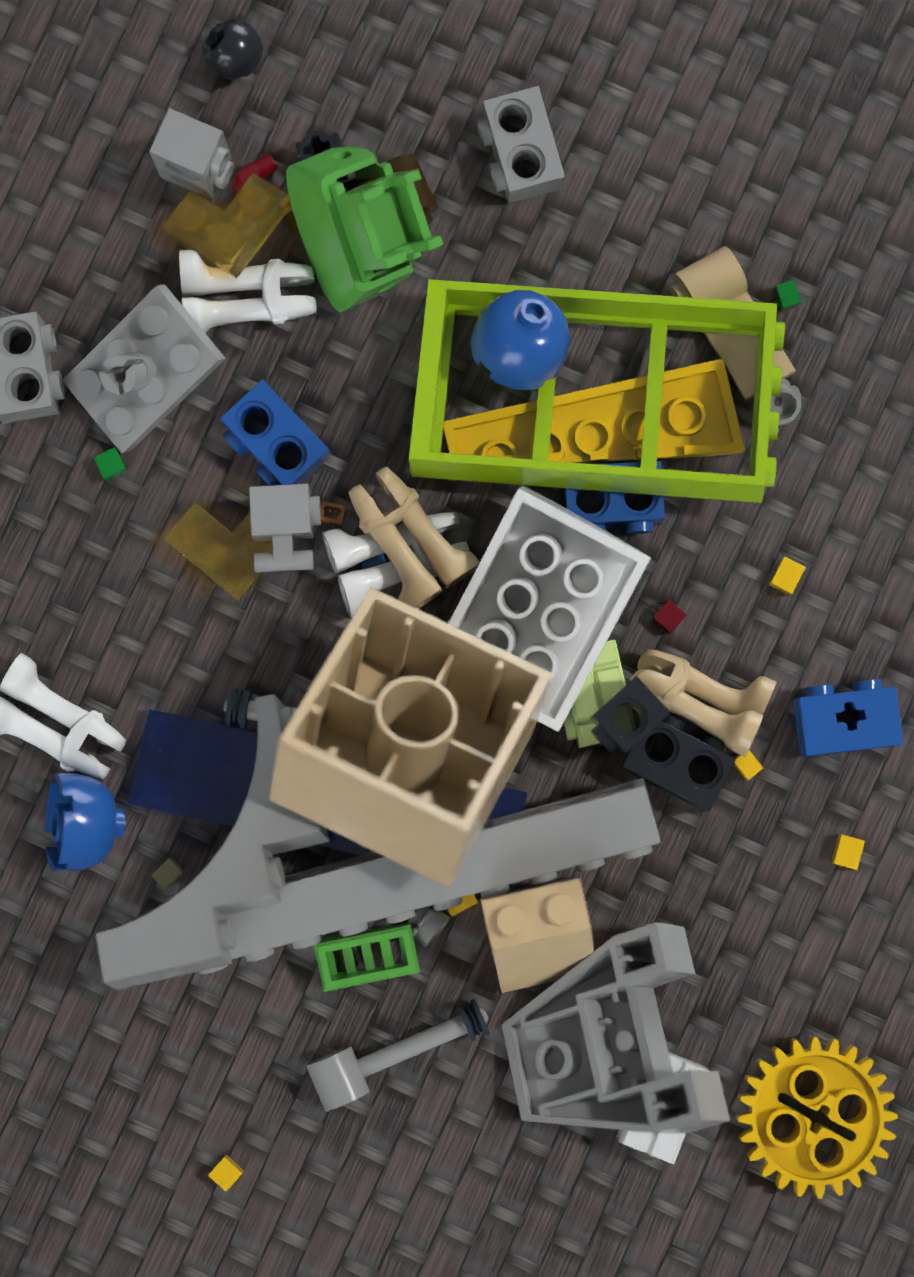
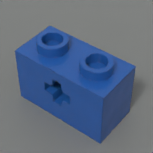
M881 679L852 682L853 691L834 693L833 684L804 688L805 697L793 699L799 757L904 745L896 686L882 688ZM844 704H846L848 712H857L858 721L850 723L849 730L846 723H837L836 714L844 711Z

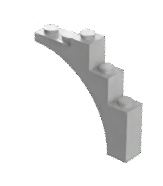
M275 694L255 698L258 719V749L254 774L245 804L224 845L208 866L186 888L167 903L123 926L96 934L104 984L120 990L232 964L230 949L236 948V937L231 920L224 919V915L281 903L279 888L285 886V875L280 858H273V855L330 842L326 827L269 800L278 741L294 716L292 708H285Z

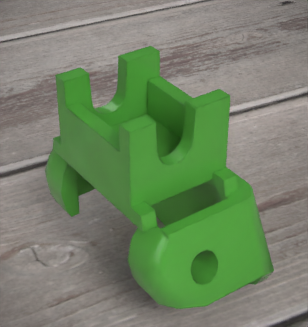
M361 147L331 148L292 164L286 170L290 203L307 255L324 294L334 309L340 313L396 287L413 273L412 261L422 256L421 252L430 251L444 245L440 235L431 236L414 185L415 181L421 179L419 170L393 173L390 163L383 162L379 164L374 153ZM352 172H355L357 180L380 177L345 192L343 183L336 180Z

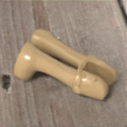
M384 467L376 472L375 475L384 493L394 504L392 508L382 514L373 498L370 497L360 484L349 491V496L360 518L359 528L365 534H370L375 539L399 574L403 588L398 600L419 610L442 592V588L405 542L395 527L396 524L403 521L428 556L446 589L474 572L480 562L472 552L457 550L448 543L418 502L419 495L416 490L407 487L388 467Z
M646 649L638 661V671L632 675L630 681L637 676L671 713L688 719L724 742L730 751L746 757L777 681L759 676L746 689L738 690L711 679L690 666V663L683 657H677L659 650ZM690 695H692V696H694V697H696V698H698V699H700V700L706 702L707 704L713 706L714 708H712V707H710V706H708V705H706V704H704V703H702V702L696 700L695 698L691 697Z

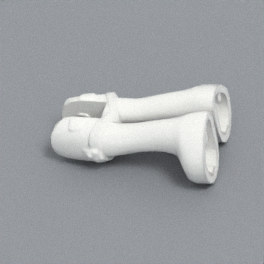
M179 250L183 295L182 306L205 334L210 328L245 321H272L274 324H283L287 320L316 313L317 304L315 297L306 295L281 296L280 287L304 286L315 281V273L311 266L284 263L280 259H271L268 264L241 268H215L205 265L196 251ZM262 290V298L208 301L196 298L222 292Z
M456 512L427 515L440 534L460 525ZM405 524L395 526L408 546L412 547L414 554L433 577H437L438 575L428 556ZM332 529L322 533L325 548L335 573L385 553L370 534L351 536L341 529ZM467 542L452 545L457 550L470 551ZM391 561L338 576L340 592L350 618H353L370 588L381 591L402 582Z
M23 653L19 654L3 678L0 691L41 711L71 730L65 737L27 715L11 702L0 697V735L9 734L40 748L60 761L61 768L67 772L78 771L103 780L108 775L110 768L100 763L93 755L89 753L86 755L79 751L87 735L90 734L97 738V742L111 746L121 752L125 746L126 739L105 722L102 713L96 710L88 712L46 687L38 678L36 663Z

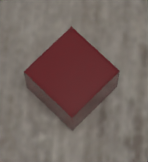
M668 600L652 620L667 633L671 634L687 614L672 601Z

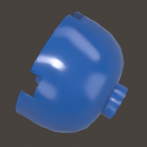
M514 290L495 297L484 308L474 326L470 344L474 360L478 366L480 361H482L484 366L491 371L489 377L496 383L515 390H534L542 387L546 380L555 378L560 373L566 360L571 336L567 319L555 302L547 296L531 290Z
M55 773L54 778L56 782H50L45 814V833H51L52 840L55 842V847H46L49 867L52 871L56 872L87 870L101 863L110 854L115 838L123 837L125 813L122 808L115 807L113 794L102 782L87 775Z

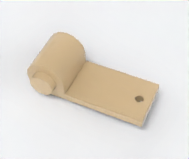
M726 246L675 273L674 280L676 284L670 287L671 293L675 297L753 302L747 292L748 286L745 274L734 254ZM703 332L719 359L724 360L725 368L744 400L752 398L755 389L758 336ZM774 351L773 366L782 367V378L786 379L795 374L796 370L785 352Z

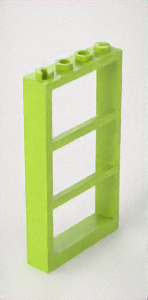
M428 279L409 453L412 477L762 503L765 486L774 487L776 457H767L768 441H777L779 412L770 411L771 395L780 396L782 367L773 366L774 351H783L785 322H776L777 304ZM514 290H531L543 294L555 302L565 315L568 323L650 328L651 340L640 468L548 461L556 377L546 380L538 390L532 459L441 453L455 315L479 316L495 297ZM667 330L758 336L749 476L656 469Z

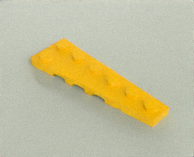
M718 359L665 371L663 375L657 459L736 455L743 453L745 448L724 360ZM648 375L554 396L548 461L599 463L641 460ZM537 400L444 421L443 430L448 452L451 454L532 459Z

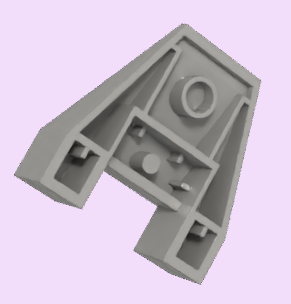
M654 922L613 936L595 950L594 953L590 954L502 1024L521 1121L653 1133H690L730 1121L718 1071L687 1070L674 1075L654 988L695 975L683 926Z

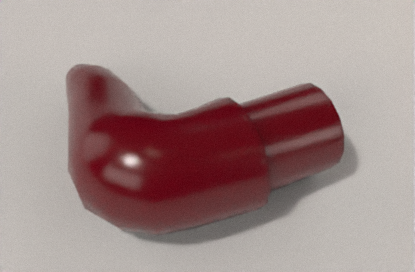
M269 153L253 163L250 161L234 176L231 184L232 193L236 198L261 218L267 217V206L255 190V186L262 183L265 177L278 169Z

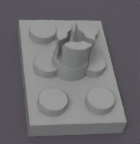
M164 284L157 285L62 381L123 454L130 452L226 358Z

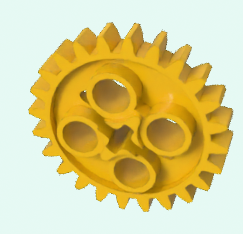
M810 1035L808 1048L803 1049L798 1040L792 1038L790 1039L791 1053L785 1055L783 1051L774 1046L772 1047L775 1058L773 1064L770 1065L759 1058L756 1061L763 1072L761 1077L745 1076V1080L754 1087L752 1094H738L737 1098L746 1105H749V1111L736 1114V1119L744 1124H749L750 1128L738 1136L742 1142H755L756 1145L746 1155L750 1161L765 1158L759 1170L764 1177L771 1175L776 1170L778 1171L775 1182L778 1188L783 1189L792 1179L794 1180V1193L797 1196L802 1197L808 1184L812 1185V1190L818 1199L823 1198L825 1185L829 1184L834 1192L841 1196L843 1195V1180L848 1179L859 1188L861 1187V1181L858 1172L861 1169L872 1175L877 1174L874 1165L870 1161L872 1157L877 1156L885 1159L889 1157L888 1153L879 1144L881 1140H894L896 1138L895 1134L884 1128V1122L898 1119V1114L883 1107L884 1104L890 1102L895 1096L890 1091H878L877 1088L884 1083L887 1077L881 1072L868 1075L874 1063L871 1058L867 1056L855 1063L858 1048L849 1045L842 1054H839V1041L831 1037L825 1049H821L818 1037ZM805 1070L815 1071L818 1077V1085L814 1092L809 1095L797 1094L795 1090L796 1077ZM785 1093L812 1110L818 1111L822 1106L821 1112L830 1120L855 1133L854 1139L848 1140L817 1122L810 1128L811 1121L801 1112L778 1101V1095ZM847 1095H858L861 1102L859 1113L851 1119H842L838 1113L839 1102ZM781 1114H790L795 1120L794 1131L786 1138H776L771 1133L773 1120ZM825 1138L835 1139L838 1146L836 1156L828 1162L817 1161L814 1151L819 1141Z

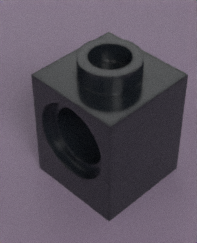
M636 676L590 717L597 725L591 730V733L610 753L615 748H618L622 754H625L660 723L670 711ZM629 705L638 712L639 724L633 732L625 733L615 727L613 713L618 706Z

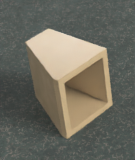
M575 876L507 891L493 897L480 898L501 993L557 981L590 954L594 953L591 925L581 881Z

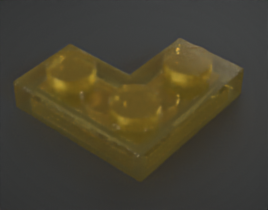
M253 173L225 210L190 190L162 228L169 236L189 249L196 251L200 256L237 279L291 208L290 198L288 194Z
M196 502L164 538L238 602L264 574V572L255 573L254 553L273 552L272 541H254L251 534L250 512L236 529L230 532Z

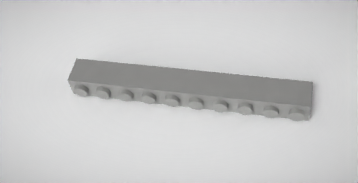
M636 779L487 820L451 888L375 851L286 875L285 886L279 888L281 903L224 915V919L231 920L236 937V948L230 949L231 959L245 956L247 962L258 961L275 953L273 948L292 943L293 949H301L317 944L321 941L320 935L339 930L340 936H349L368 929V922L386 918L389 924L397 923L414 917V910L433 905L435 911H440L458 906L463 902L461 897L480 892L482 898L493 897L509 891V884L528 879L529 885L541 884L557 878L556 871L575 866L577 872H584L603 866L605 864L604 858L623 853L625 859L647 855L653 851L652 845L661 843L644 779ZM228 965L199 971L201 975L210 974L222 970Z

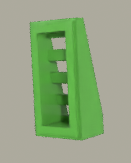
M410 923L366 929L349 936H340V933L321 937L319 943L314 944L324 992L420 973ZM399 938L404 963L394 964L390 939ZM380 942L384 961L383 966L375 967L370 943ZM361 945L365 968L356 969L352 947ZM342 949L346 971L337 972L333 951Z

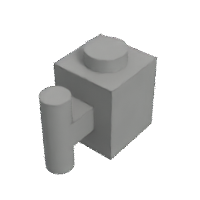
M308 484L249 487L252 537L254 541L273 542V552L254 553L255 573L314 569L313 550L294 551L293 539L313 538L312 526L321 525L320 496L311 497Z

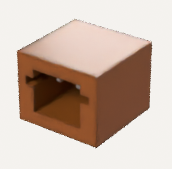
M322 501L321 523L343 527L347 511L346 506Z

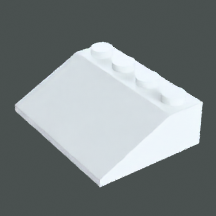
M522 486L517 490L448 624L553 673L537 721L559 732L651 557L569 509Z

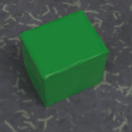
M795 280L775 286L773 292L780 313L799 307L801 299Z
M116 447L94 457L105 481L128 471Z

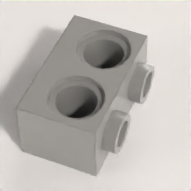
M539 86L483 101V117L476 119L483 146L491 145L496 162L489 164L496 191L505 190L508 204L563 189L565 174ZM512 115L521 118L525 123V127L519 132L510 133L505 131L499 123L504 117ZM528 160L537 166L538 173L530 178H522L515 174L512 167L519 161Z
M171 108L168 109L149 151L160 178L213 200L218 188L223 190L226 188L234 170V163L230 161L232 157L222 130Z
M36 311L0 318V421L3 424L60 414L58 400L65 399L61 373L59 370H52L50 353L57 352L52 324L45 325L44 320ZM22 333L31 335L32 342L26 352L22 354L10 353V343L16 335ZM27 380L39 381L40 389L34 399L30 401H20L18 399V389L23 382Z

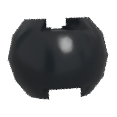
M230 19L225 23L219 22L213 27L206 37L202 51L207 66L214 74L227 80H237L240 77L249 76L255 70L261 60L263 46L259 34L252 25L239 19Z

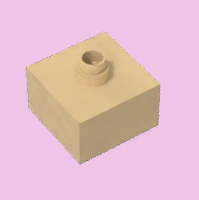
M370 588L278 741L269 800L451 888L533 734L553 673L378 590Z

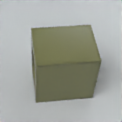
M169 858L151 876L164 889H168L185 871L172 858Z

